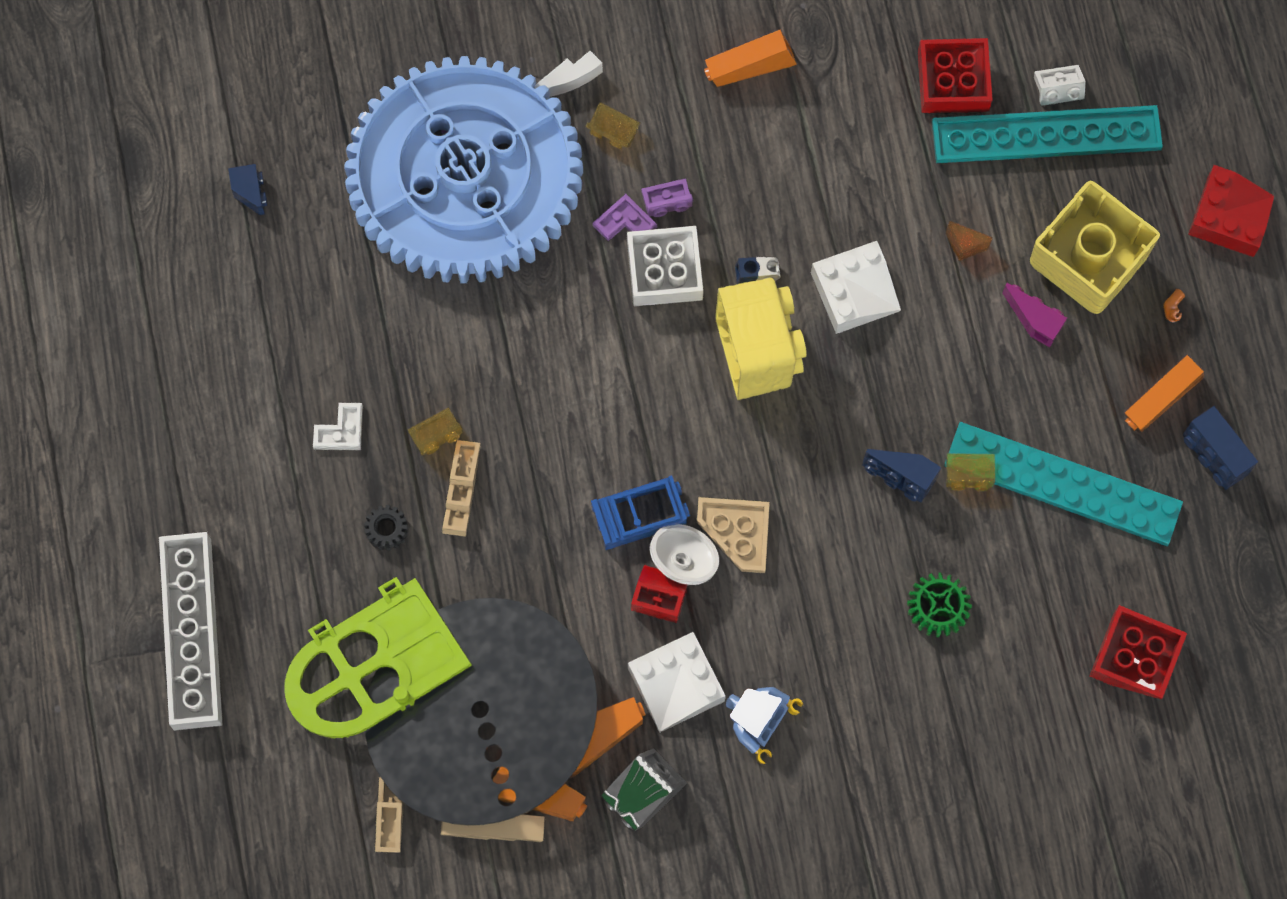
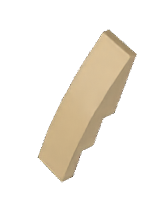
M457 440L442 527L443 534L466 536L480 443Z
M379 777L375 852H400L404 802L387 787L381 777Z
M520 815L499 823L467 826L446 822L441 823V835L542 842L544 834V817Z

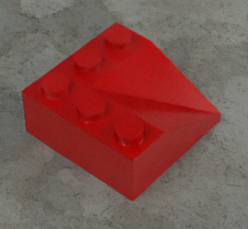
M988 38L920 40L918 66L921 113L989 112L992 103Z
M1214 165L1208 175L1188 235L1254 257L1260 248L1267 227L1274 195L1240 174Z
M1119 605L1112 616L1090 677L1115 687L1162 699L1187 633Z

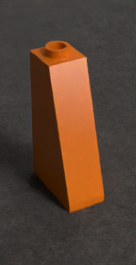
M778 30L706 59L708 68L704 70L707 79L713 81L719 87L797 65L789 42L782 31Z
M1188 355L1185 356L1125 412L1127 417L1125 422L1134 431L1137 428L1141 432L1144 431L1204 378V371Z
M633 697L597 711L591 742L582 761L570 778L579 774L643 724L642 717L645 716V711L641 702L636 703Z
M500 767L493 778V782L496 784L505 783L509 778V771L505 767ZM564 784L554 795L532 810L574 821L576 816L580 818L587 808L585 804L586 797ZM511 789L501 791L498 796L499 801L513 804L516 799V794Z

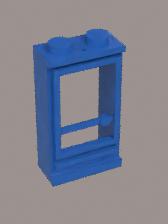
M672 475L668 478L601 499L591 500V508L595 513L598 529L601 531L604 540L605 550L653 536L663 527L687 524V517L690 516L686 503H681L679 495H682L681 487L678 481L674 482ZM666 489L675 516L641 527V520L637 517L632 499ZM628 500L634 517V525L637 528L625 532L616 504Z

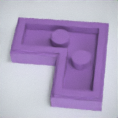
M625 194L593 222V227L609 241L624 227L630 232L655 230L657 224Z

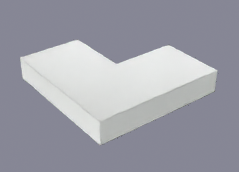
M339 403L338 425H314V450H361L362 403Z

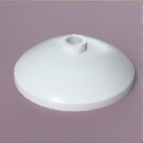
M681 524L663 527L655 533L650 543V554L654 564L665 576L676 582L688 585L701 584L710 580L718 569L719 555L715 545L705 534L693 527Z

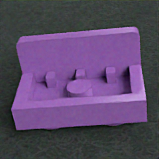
M686 178L641 189L649 217H661L666 215L667 212L675 210L683 212L692 207L693 198L689 192Z

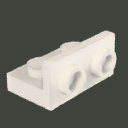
M1079 65L1034 72V79L1040 92L1039 102L1042 106L1084 99L1086 81Z

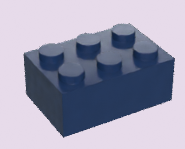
M1215 406L1191 421L1183 433L1185 444L1190 449H1194L1198 454L1200 463L1205 468H1209L1213 474L1214 481L1219 486H1223L1225 490L1245 478L1258 463L1254 455Z

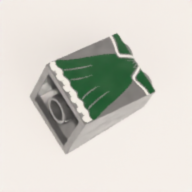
M653 748L639 754L601 796L605 799L606 806L610 810L616 811L628 828L637 830L643 827L667 804L687 782Z

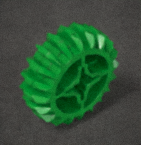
M931 573L928 576V581L924 577L920 578V584L915 583L913 585L915 591H910L908 594L911 600L907 601V606L913 607L908 610V615H916L912 619V623L920 622L921 624L918 627L920 631L924 627L928 628L927 635H930L932 630L936 631V637H940L941 631L946 636H949L950 629L957 633L959 631L958 625L964 627L966 624L964 619H969L970 613L966 610L972 608V604L967 603L971 596L968 594L963 595L967 588L966 586L958 587L960 584L959 579L954 583L951 582L952 575H948L945 580L942 573L938 574L937 579ZM933 588L945 589L941 594H936L933 591L929 592L928 590ZM952 595L958 603V613L953 611L954 608L949 603ZM921 596L926 599L925 602L930 608L927 615L924 614L920 605ZM945 598L943 606L934 611L936 602L938 603V601H942ZM936 616H943L946 619L949 617L951 620L946 622H937L933 619Z

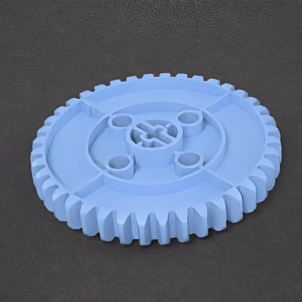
M461 56L459 65H453L450 57L443 58L442 67L437 68L432 61H429L425 64L426 72L424 73L413 67L409 69V80L406 81L399 75L393 78L395 89L392 90L387 86H383L380 89L382 101L371 99L368 102L370 113H360L358 117L360 127L352 129L351 138L353 143L349 144L346 148L349 160L344 164L345 173L348 177L345 185L347 192L350 194L349 202L351 208L356 211L355 216L358 224L365 227L366 237L370 241L376 240L377 248L381 253L390 251L391 260L395 264L402 263L405 260L407 271L412 273L422 266L424 277L431 279L435 272L439 271L442 282H449L453 274H458L460 283H467L470 274H475L479 282H484L487 271H492L496 278L503 277L504 266L508 265L512 271L516 272L520 270L519 259L523 258L528 263L534 262L536 260L535 248L541 252L548 251V237L551 239L560 238V225L563 226L570 223V210L576 209L578 205L576 194L582 190V180L580 178L583 174V163L580 160L582 149L581 145L577 143L578 133L576 128L570 126L571 116L568 112L561 111V101L558 98H550L549 88L545 85L535 89L536 79L532 75H528L521 80L520 68L514 66L506 73L504 72L502 61H496L492 68L487 67L486 58L483 57L477 59L476 65H470L468 56ZM439 130L448 131V133L443 136L433 135L436 131ZM502 143L511 145L505 150L496 148V146ZM422 188L432 189V191L426 195H421L417 193ZM486 201H491L495 203V205L489 209L480 207V205Z

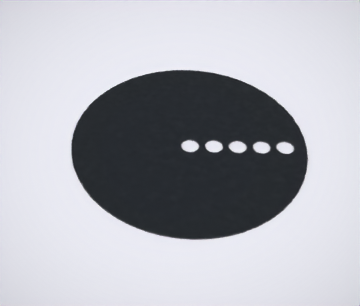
M477 598L461 601L436 611L472 666L416 699L414 705L410 706L408 704L405 706L406 709L404 711L399 710L367 729L365 737L368 751L379 776L387 787L410 808L427 817L450 824L467 826L486 825L509 820L529 812L549 799L568 781L582 761L591 742L597 716V690L592 667L580 643L561 622L548 613L529 604L510 599ZM381 667L376 670L368 691V696L373 703H382L393 696L394 689L399 686L397 671L390 667ZM479 701L486 702L489 706V711L483 718H476L472 715V707ZM485 723L493 724L496 729L495 735L489 740H483L478 735L480 726ZM498 745L501 747L502 756L498 761L490 762L485 758V751L489 746ZM498 767H505L509 771V778L503 784L494 783L491 777L492 772ZM505 789H511L516 794L515 802L510 806H502L498 801L499 794Z

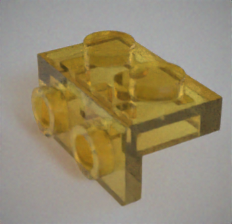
M600 102L590 123L587 122L585 127L591 129L589 132L591 135L600 139L604 136L610 139L609 144L621 149L622 146L630 147L641 122Z
M449 407L408 429V433L421 456L426 453L429 455L436 452L440 445L446 442L452 443L463 434L462 427L457 423Z
M947 453L946 487H951L952 490L957 491L965 490L966 487H974L977 491H986L993 487L995 483V454Z

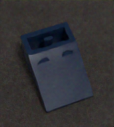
M867 449L862 463L867 473L872 476L878 475L884 479L886 485L893 489H900L909 500L914 502L917 500L922 503L936 482L941 470L940 466L920 454Z

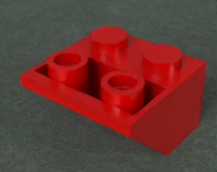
M644 565L631 602V611L677 623L688 584L676 582L665 576L659 569Z

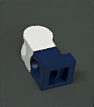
M774 257L738 258L735 265L737 284L763 280L765 278H773L775 281L780 279L778 259Z

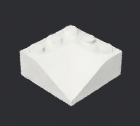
M696 226L627 232L634 306L703 300V284Z
M877 241L812 264L811 275L836 334L901 311L885 258Z
M693 632L628 663V670L660 733L725 702V694Z

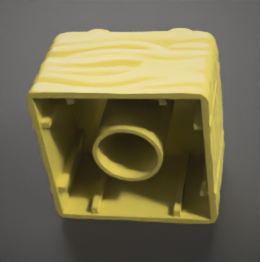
M1088 181L1037 238L1030 257V264L1088 311L1099 314L1146 261L1158 241L1160 233L1098 184Z
M773 278L718 288L716 323L737 400L788 388L792 384L793 375L803 373L802 358L806 357V347L800 329L789 332L792 329L790 314H794L792 295L788 286L777 288Z

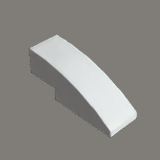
M591 51L575 64L567 58L535 85V89L545 85L549 88L550 97L579 88L602 73V62Z

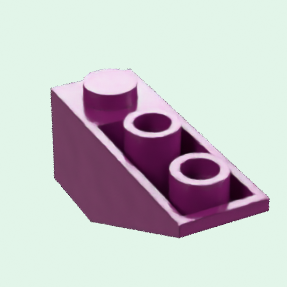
M1006 283L1002 294L1028 334L1050 348L1064 326L1067 317L1056 308L1051 309L1044 305V302L1038 297H1031L1024 293L1021 287Z

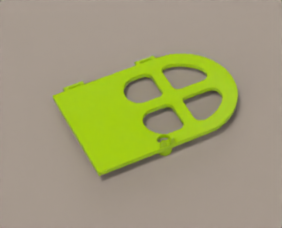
M397 577L378 587L383 596L380 600L333 628L325 619L308 630L313 640L305 645L294 657L285 679V698L288 708L301 726L314 734L328 738H344L357 735L399 710L404 711L406 709L405 706L408 704L410 706L414 705L416 699L472 666L416 578L402 586ZM395 583L397 587L389 592L385 591L386 588ZM323 626L327 628L323 632L316 635V630L320 629ZM355 632L371 634L378 641L376 654L357 667H351L338 647L340 641ZM327 653L338 669L339 677L312 694L305 693L301 688V680L306 667L316 655ZM381 667L393 668L399 675V686L394 689L393 696L379 704L373 703L361 685V680ZM344 689H349L362 708V714L358 718L346 722H330L321 719L317 715V707L321 703Z

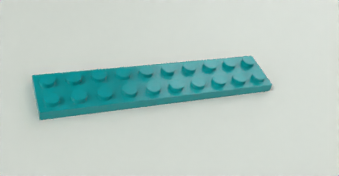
M1157 105L932 118L936 163L1160 151L1163 147Z
M960 422L944 464L945 467L1164 546H1168L1183 504V501L963 422Z

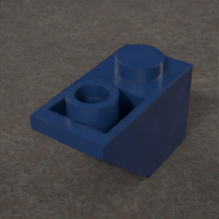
M256 164L228 168L234 198L259 215H264V206H267V198L265 192L261 193L260 185H264L262 171L258 172Z

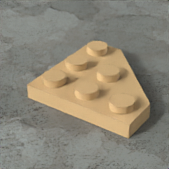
M699 497L697 523L741 572L765 573L769 502Z

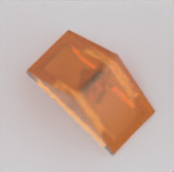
M949 221L946 235L958 261L987 251L993 238L952 221Z

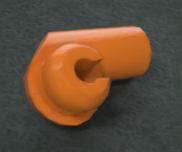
M1176 289L1163 304L1165 317L1170 322L1179 321L1182 317V313H1179L1178 304L1183 300L1185 294L1179 289Z

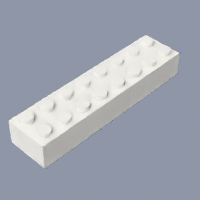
M207 532L159 537L169 725L173 730L222 726L211 538Z

